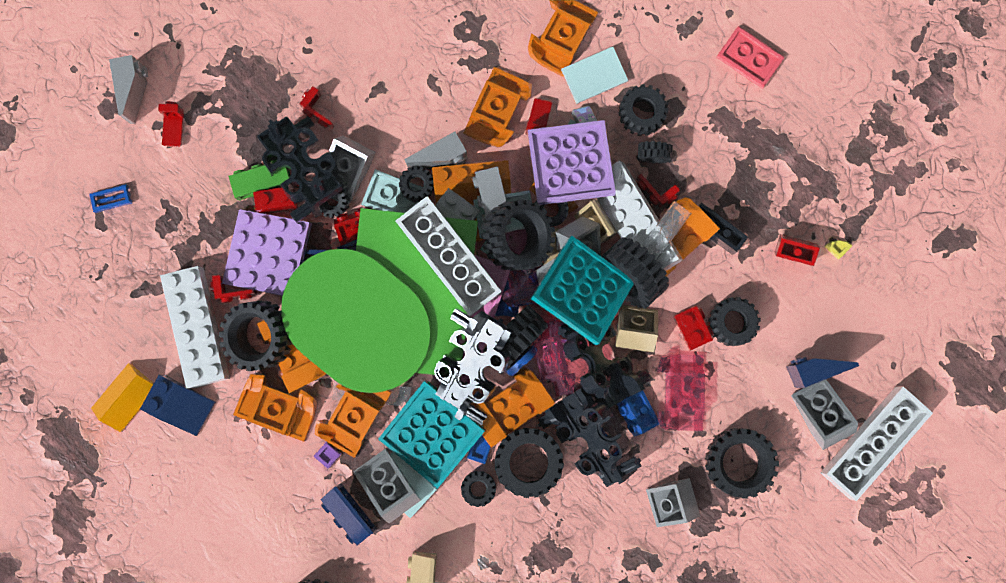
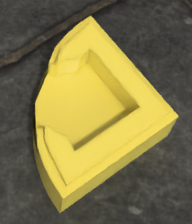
M837 240L826 244L824 247L837 259H840L853 245L847 241Z

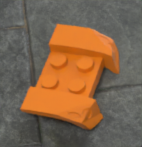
M549 0L551 8L555 12L540 39L531 33L528 53L541 66L564 77L561 69L571 65L574 55L587 31L591 28L598 12L576 0Z
M494 67L472 110L463 134L484 144L502 147L514 133V131L507 130L506 128L520 99L527 101L530 98L532 84Z
M687 197L672 203L677 213L663 225L682 259H685L701 243L706 242L720 229L697 204ZM678 264L668 269L666 271L667 274L665 276L667 277L673 270H675Z
M263 320L257 323L264 340L268 341L270 345V329ZM294 344L288 345L291 351L289 354L284 355L286 359L278 362L283 373L281 377L289 393L326 375L323 370L304 356Z
M528 368L519 369L513 375L516 381L488 401L481 404L474 403L473 405L488 415L482 425L486 429L482 435L490 447L502 441L509 433L538 413L541 414L555 404L542 383Z
M250 374L233 415L282 435L305 442L315 416L316 400L303 390H300L299 398L267 387L265 386L267 379L264 375Z
M338 384L336 388L345 391L329 421L326 419L317 420L315 435L355 458L380 410L383 409L392 393L390 390L366 393Z

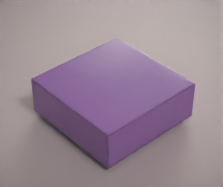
M325 442L314 457L329 469L340 457L341 453L330 443Z

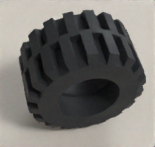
M641 84L640 87L634 86L632 90L629 89L626 95H624L618 114L621 117V124L624 123V128L626 130L630 129L631 134L636 132L638 133L637 136H642V134L648 136L651 132L655 133L658 128L660 129L664 123L669 108H667L668 101L664 100L666 96L664 93H659L660 89L654 90L652 85L645 87V84ZM637 102L648 103L653 108V117L649 119L637 117L633 112V105Z
M741 297L728 298L716 304L710 312L711 317L708 318L714 334L713 337L717 338L716 341L724 343L726 346H740L752 341V338H755L757 335L756 332L760 330L758 323L761 322V318L757 316V314H760L759 311L754 309L755 305L753 303L749 304V300L741 299ZM729 311H736L743 317L744 326L739 333H732L725 326L724 319Z

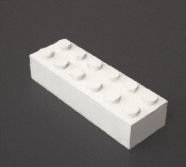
M621 161L613 164L612 172L616 194L614 196L597 198L620 238L626 237L627 239H633L634 242L638 241L641 247L645 246L650 254L653 253L655 255V260L657 262L660 261L662 264L661 268L667 271L683 261L682 257L626 165Z
M428 196L396 220L400 228L469 316L475 314L502 292Z
M195 266L160 275L186 388L193 389L230 379L223 347L221 348L220 346L221 339L204 268Z
M895 387L820 473L847 498L857 501L929 419L933 412L906 388Z

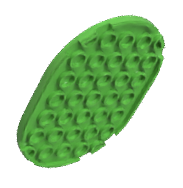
M348 249L327 250L304 261L293 272L286 284L281 310L283 324L288 337L304 356L346 388L366 393H377L393 389L410 379L425 360L430 344L431 327L422 301L413 290L370 256Z

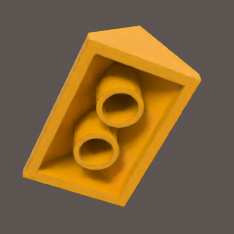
M128 363L91 409L100 422L122 432L140 411L154 383Z

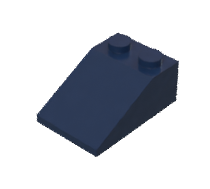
M799 357L790 361L791 365L786 366L794 387L805 388L859 366V363Z
M158 375L140 410L197 436L216 402L193 389L186 388L185 385L167 375Z

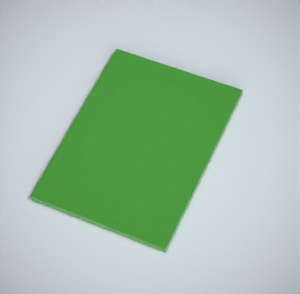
M361 208L356 251L366 254L379 262L413 290L422 301L430 321L431 334L426 358L416 373L435 375V367L445 354L452 356L456 360L463 359L464 349L449 342L453 333L462 326L450 318L456 308L465 314L467 313L397 224L396 220L405 213ZM444 217L474 255L478 221ZM444 367L445 371L450 373L449 369Z

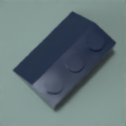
M342 483L335 486L320 499L323 502L321 504L322 508L334 516V523L338 528H343L347 534L345 536L351 544L359 545L377 530V527Z

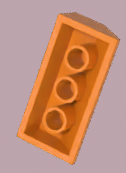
M509 160L432 167L436 203L449 188L474 205L473 200L477 199L480 192L479 188L474 187L472 177L476 176L475 172L494 167L499 169L504 194H510Z

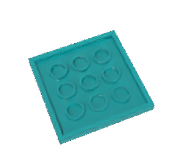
M571 235L531 299L593 344L598 345L634 283L625 273Z
M425 380L378 440L438 489L486 429L468 416H465L462 420L456 419L455 415L458 408L440 399L436 395L438 389Z

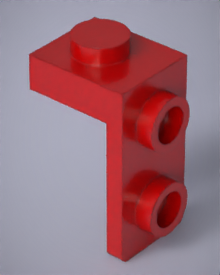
M312 86L310 90L307 89L304 92L303 99L299 103L303 109L302 112L310 118L313 116L318 119L317 123L323 128L329 127L333 130L335 127L333 123L312 109L321 97L320 91Z
M534 99L525 135H528V130L547 127L552 102Z
M166 101L165 104L158 105V111L164 116L162 145L181 147L184 110L176 102Z
M642 174L637 176L638 187L650 195L649 199L655 206L658 205L661 208L665 203L671 204L678 198L676 194L680 189L676 185L660 196Z
M212 276L210 288L212 293H214L215 299L221 300V303L233 302V298L239 297L240 300L252 299L253 295H257V291L253 289L226 293L225 284H222L223 276Z

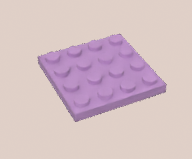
M604 120L528 130L538 204L568 202L614 196L616 194Z
M239 209L222 284L283 296L289 278L304 261L312 223L306 221L296 223L293 219Z

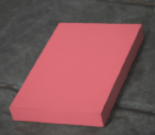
M738 26L716 58L763 89L785 57Z

